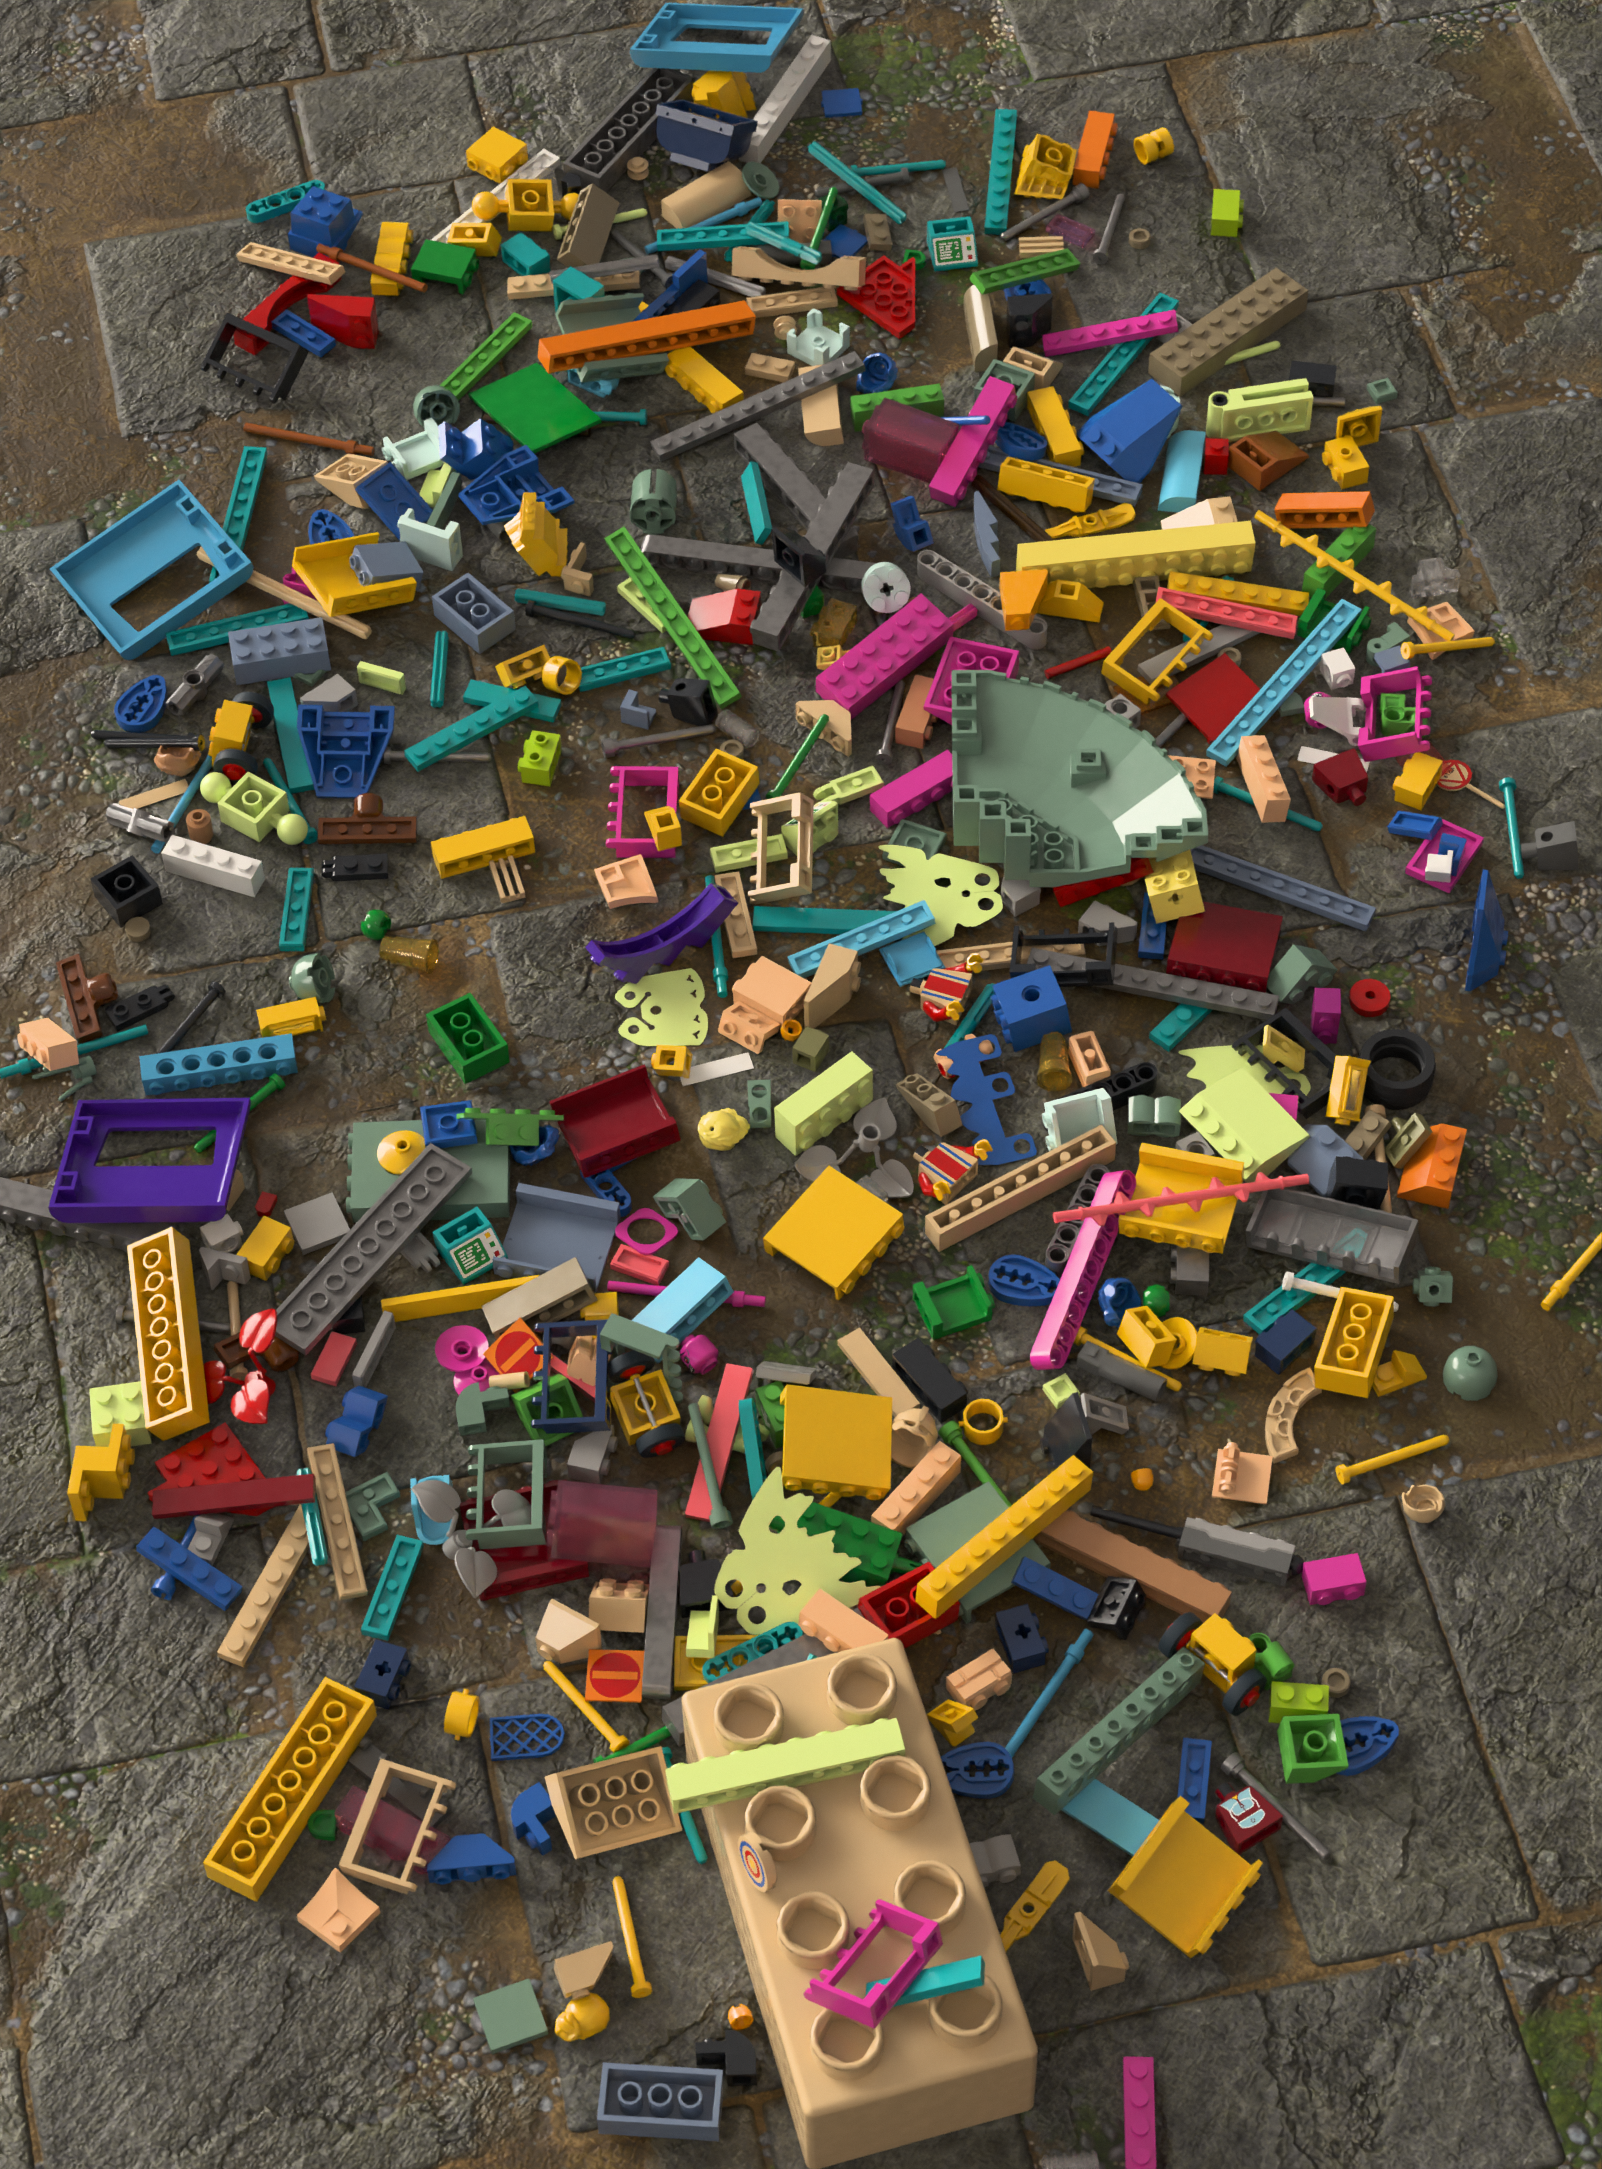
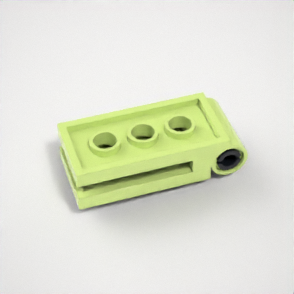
M1307 378L1228 390V393L1222 391L1212 393L1208 400L1206 435L1209 438L1229 439V442H1234L1246 435L1271 431L1287 434L1310 430L1313 395L1311 391H1308L1309 384Z

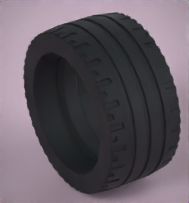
M1387 1029L1372 1035L1362 1046L1358 1058L1371 1061L1367 1070L1363 1094L1367 1100H1370L1371 1103L1382 1105L1389 1110H1404L1418 1105L1427 1097L1433 1085L1436 1064L1433 1050L1425 1039L1408 1030ZM1388 1057L1402 1058L1411 1062L1419 1070L1420 1075L1412 1080L1403 1082L1390 1081L1381 1077L1373 1070L1372 1064Z

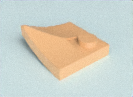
M1448 602L1428 608V618L1436 620V623L1455 634L1452 641L1473 638L1475 630ZM1408 616L1407 623L1413 628L1423 644L1446 642L1445 639L1431 630L1428 631L1425 626ZM1445 651L1428 654L1434 660Z
M641 854L594 869L609 909L636 903H658L657 894Z
M335 1868L316 1895L297 1914V1919L299 1923L341 1953L380 1914V1908Z

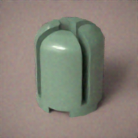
M647 469L639 473L633 480L629 517L631 524L633 525L634 523L637 527L641 528L644 534H663L665 529L669 528L672 523L673 525L675 523L677 484L669 473L665 470L657 469L654 494L653 487L651 486L652 470ZM652 511L656 512L655 517H652Z

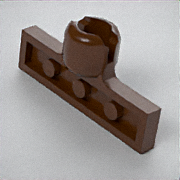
M363 793L354 799V814L351 817L319 818L318 843H417V817L383 816L382 798L377 794Z
M80 954L56 962L76 1040L79 1044H83L103 1036L97 1009L118 999V990L114 980L111 979V975L109 973H102L88 979Z
M240 1332L214 1344L215 1353L227 1369L251 1359L248 1354L249 1348H245L240 1344ZM274 1336L272 1344L264 1353L254 1351L255 1356L263 1357L272 1370L278 1373L292 1368L299 1358L298 1350Z

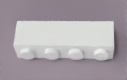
M175 835L170 837L161 853L166 872L251 897L256 896L265 880L262 861Z

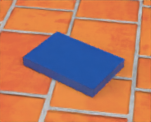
M391 462L355 489L399 541L400 530L398 528V520L401 515L406 513L408 508L414 509L415 521L424 524L428 522L433 511Z

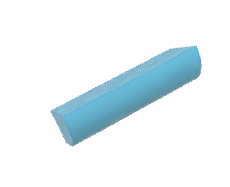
M1185 430L1175 433L1169 439L1158 511L1178 513L1196 505L1206 432Z
M698 1257L632 1321L676 1337L680 1344L734 1291L726 1276ZM662 1356L659 1360L654 1358V1361L658 1364L663 1360Z
M1094 1779L1061 1809L1132 1857L1159 1821L1097 1779Z

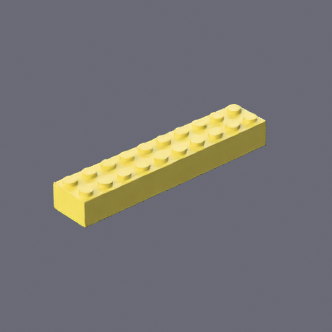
M1251 521L1024 543L1017 546L1016 571L1047 569V585L1059 579L1080 582L1087 588H1104L1115 585L1125 586L1133 584V580L1136 577L1158 575L1159 581L1168 580L1170 571L1198 576L1242 574L1252 571L1255 538Z

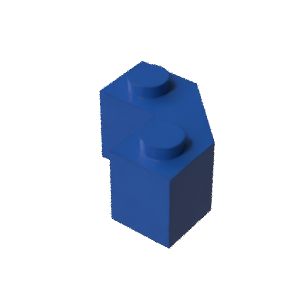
M357 1386L346 1392L342 1401V1406L344 1407L343 1415L330 1422L325 1432V1437H327L326 1444L334 1443L336 1451L353 1457L365 1452L370 1443L367 1439L372 1428L378 1429L382 1421L388 1396L362 1386Z

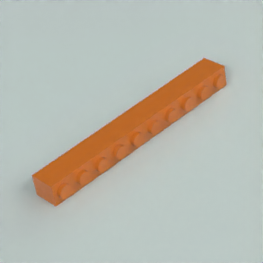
M744 300L539 339L538 359L549 374L581 368L585 362L643 356L752 335L754 333L756 316Z

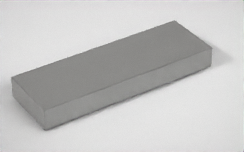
M383 1312L352 1374L354 1388L357 1386L367 1387L396 1329L393 1313Z

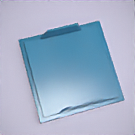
M924 931L879 949L900 987L911 983L913 978L922 979L929 976L934 968H945L936 952V948Z

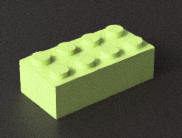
M851 1051L774 1108L775 1137L795 1156L812 1147L817 1140L828 1136L836 1126L842 1122H847L855 1112L871 1103L873 1100V1070Z

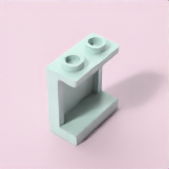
M432 417L424 420L425 431L394 444L388 437L383 438L384 447L382 448V453L387 461L390 460L406 480L427 473L430 469L439 468L444 464L440 460L438 425Z
M408 508L406 513L400 516L398 520L400 542L406 541L414 557L417 560L453 571L463 556L459 523L450 521L446 529L442 530L415 521L414 509Z
M1104 1088L1044 1103L1045 1113H1042V1119L1045 1128H1048L1049 1136H1046V1144L1049 1151L1101 1124L1115 1140L1116 1144H1118L1111 1097Z

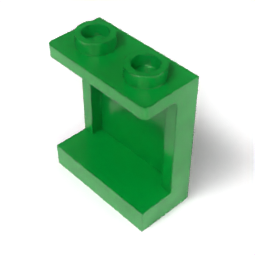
M426 239L411 268L412 279L422 283L427 278L457 284L459 293L464 294L466 288L471 285L474 272L478 271L479 259L476 256V249Z
M1317 588L1299 619L1297 636L1306 639L1336 606L1334 603L1325 601V590ZM1364 607L1359 618L1332 647L1333 649L1344 648L1347 654H1350L1354 646H1359L1363 630L1367 631L1371 624L1372 617H1369L1370 607Z
M972 1265L967 1267L966 1275L929 1288L925 1287L923 1281L913 1284V1301L933 1340L992 1320V1309L995 1308L993 1297L990 1293L986 1294L983 1277L980 1273L975 1272Z

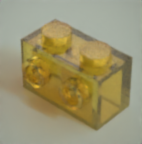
M830 598L827 606L822 607L818 622H814L810 635L813 636V647L841 645L843 649L857 623V605Z

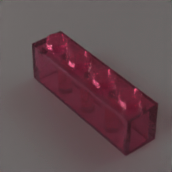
M354 1785L334 1812L337 1827L347 1835L352 1833L367 1792ZM380 1800L364 1843L371 1848H381L395 1861L403 1860L407 1862L422 1821ZM431 1826L428 1830L436 1833L437 1837L435 1841L425 1839L418 1857L426 1860L427 1863L425 1868L415 1865L413 1870L420 1874L427 1873V1864L451 1840L450 1836Z

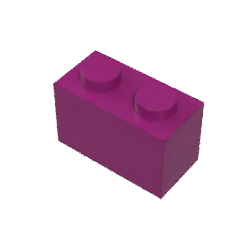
M1315 988L1311 1011V1032L1324 1044H1336L1341 1016L1340 989Z

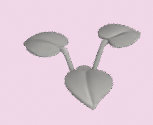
M885 1097L869 1103L856 1114L853 1127L855 1132L859 1134V1137L853 1141V1144L840 1159L836 1160V1154L831 1148L824 1145H816L804 1151L795 1162L797 1171L807 1180L814 1182L828 1166L841 1173L838 1165L842 1164L856 1147H859L863 1152L873 1151L875 1154V1162L878 1169L871 1173L870 1184L878 1195L886 1198H907L912 1195L914 1189L911 1174L901 1162L894 1159L886 1161L883 1165L880 1162L878 1142L890 1139L895 1134L897 1128L896 1119Z
M427 1480L414 1485L411 1490L416 1495L422 1510L430 1519L437 1523H446L452 1519L450 1529L446 1533V1536L449 1538L443 1543L442 1549L449 1559L455 1560L456 1569L468 1591L474 1598L478 1597L496 1579L497 1567L493 1559L486 1552H475V1548L471 1547L472 1540L466 1539V1530L454 1531L458 1519V1512L455 1509L461 1503L458 1493L449 1484L438 1480ZM500 1490L492 1499V1508L498 1515L486 1522L483 1528L490 1527L500 1519L503 1526L530 1525L532 1505H530L526 1498L513 1490Z

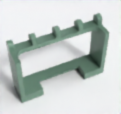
M611 1313L600 1333L601 1349L609 1352L613 1350V1358L625 1353V1347L658 1360L662 1356L664 1377L673 1400L677 1404L683 1401V1394L679 1390L682 1389V1381L675 1378L681 1374V1367L673 1363L680 1360V1353L674 1350L679 1347L678 1338ZM608 1377L607 1392L610 1393V1387L621 1383H613Z
M544 1439L469 1446L468 1453L472 1456H478V1464L469 1465L468 1474L478 1475L477 1486L467 1489L468 1497H477V1508L469 1509L466 1512L467 1519L476 1520V1529L467 1530L466 1539L478 1540L480 1549L546 1544V1518L543 1510L544 1478H547V1452ZM532 1461L531 1524L483 1528L485 1465Z

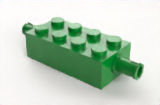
M815 1502L810 1504L797 1521L798 1528H807V1536L809 1537L835 1530V1535L832 1538L834 1543L833 1552L846 1553L850 1558L856 1557L861 1560V1564L847 1572L839 1579L840 1581L852 1583L864 1580L866 1587H882L887 1583L889 1575L893 1572L904 1575L922 1566V1563L898 1556L897 1550L903 1534L898 1531ZM775 1516L769 1528L781 1532L785 1527V1521L781 1516Z

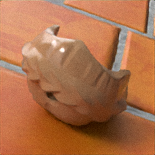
M161 745L154 757V762L161 771L169 775L181 777L194 770L202 753L194 751L193 748L164 749L163 745Z

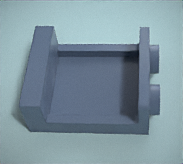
M406 541L355 545L349 560L350 567L356 573L362 586L413 577L417 582L416 590H418L424 573Z

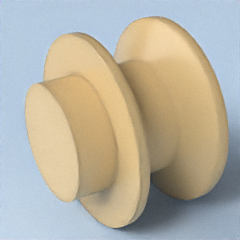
M642 157L630 159L627 162L628 176L633 180L645 179L649 175L648 161Z
M781 316L774 321L773 326L777 338L787 340V333L792 328L795 329L796 335L797 329L794 318Z

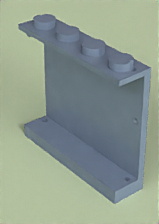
M518 1183L516 1189L517 1205L503 1243L508 1259L506 1257L499 1258L493 1256L494 1274L504 1278L540 1276L576 1257L594 1293H596L615 1237V1228L621 1218L620 1203Z

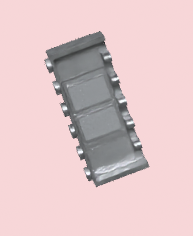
M1279 1188L1263 1191L1246 1228V1243L1249 1248L1396 1284L1400 1283L1419 1238L1417 1219L1284 1188V1190Z

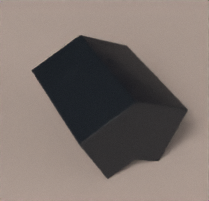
M568 172L561 180L562 198L569 193L579 194L581 191L580 176Z

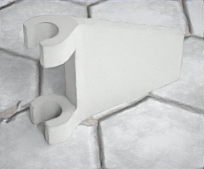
M1311 697L1309 699L1310 718L1344 735L1350 745H1358L1357 737L1361 727H1353L1352 717L1356 716L1355 708L1364 710L1362 699L1350 697Z

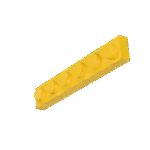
M1170 571L1168 576L1167 589L1290 615L1301 616L1309 603L1308 592Z

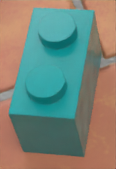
M520 232L501 244L502 261L520 276L547 274L551 271L549 253L545 249H541L531 238L526 237L523 233Z

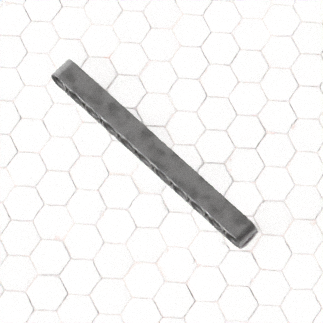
M659 535L645 536L640 549L653 567L715 575L746 576L747 579L778 582L780 573L783 570L774 561L773 550ZM832 558L826 573L821 577L817 586L824 589L862 593V579L867 570L876 563ZM883 583V588H881L880 590L888 592L889 585L887 583Z

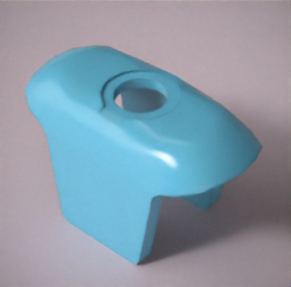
M449 1475L429 1476L420 1479L418 1482L416 1478L410 1479L411 1488L427 1480L442 1481L453 1487ZM411 1490V1506L417 1536L423 1543L429 1545L444 1543L449 1538L446 1536V1533L450 1529L452 1519L446 1523H437L430 1519L422 1510L416 1495Z

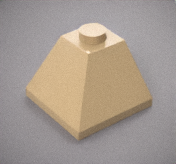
M551 1599L536 1635L537 1651L546 1660L551 1661L553 1659L560 1664L588 1658L589 1649L602 1650L600 1625L558 1601Z
M1081 1912L1074 1913L1072 1939L1090 1990L1124 1982L1126 1970L1129 1969L1125 1952L1120 1953L1117 1943Z
M612 1941L555 1959L554 1971L565 1998L572 1996L573 2000H578L590 1995L589 1990L594 1989L612 1957Z

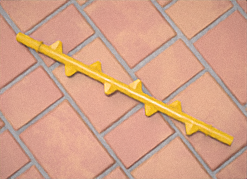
M1260 510L1256 512L1255 519L1271 528L1274 533L1277 532L1281 535V547L1284 548L1293 543L1317 558V568L1330 566L1354 581L1353 592L1355 594L1368 590L1390 604L1391 615L1403 612L1425 626L1428 631L1431 630L1446 641L1453 640L1455 634L1436 623V620H1431L1427 617L1428 608L1426 606L1414 609L1392 595V583L1390 581L1380 585L1373 583L1354 570L1353 560L1340 562L1318 548V536L1316 534L1304 539L1282 525V522L1274 520Z

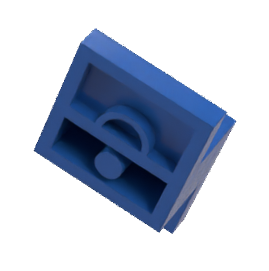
M481 418L462 432L445 421L438 426L440 460L470 480L477 479L506 453L513 451V440Z

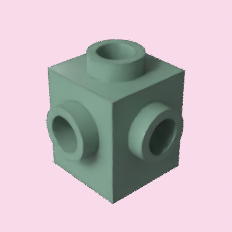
M1425 1267V1270H1418V1277L1413 1278V1294H1417L1419 1302H1423L1425 1306H1439V1302L1452 1303L1453 1276L1450 1271H1441L1439 1267Z

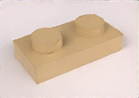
M751 353L745 367V375L786 382L792 376L795 362Z

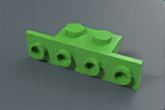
M465 1108L464 1113L457 1114V1119L486 1120V1145L539 1146V1122L563 1121L564 1115H555V1110H540V1115L530 1114L528 1109H516L515 1114H506V1109H490V1113H481V1108Z

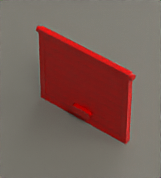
M1224 653L1166 692L1165 696L1208 739L1207 742L1210 744L1217 739L1251 701L1260 688Z

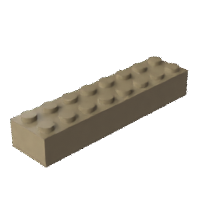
M1278 268L1273 269L1150 353L1148 374L1164 386L1171 388L1175 394L1181 397L1226 366L1224 364L1230 357L1240 351L1252 348L1304 312L1307 308L1308 290Z

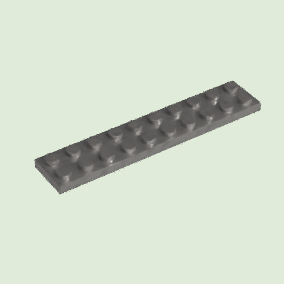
M430 1143L276 1309L277 1327L275 1336L304 1355H307L470 1177L472 1168Z

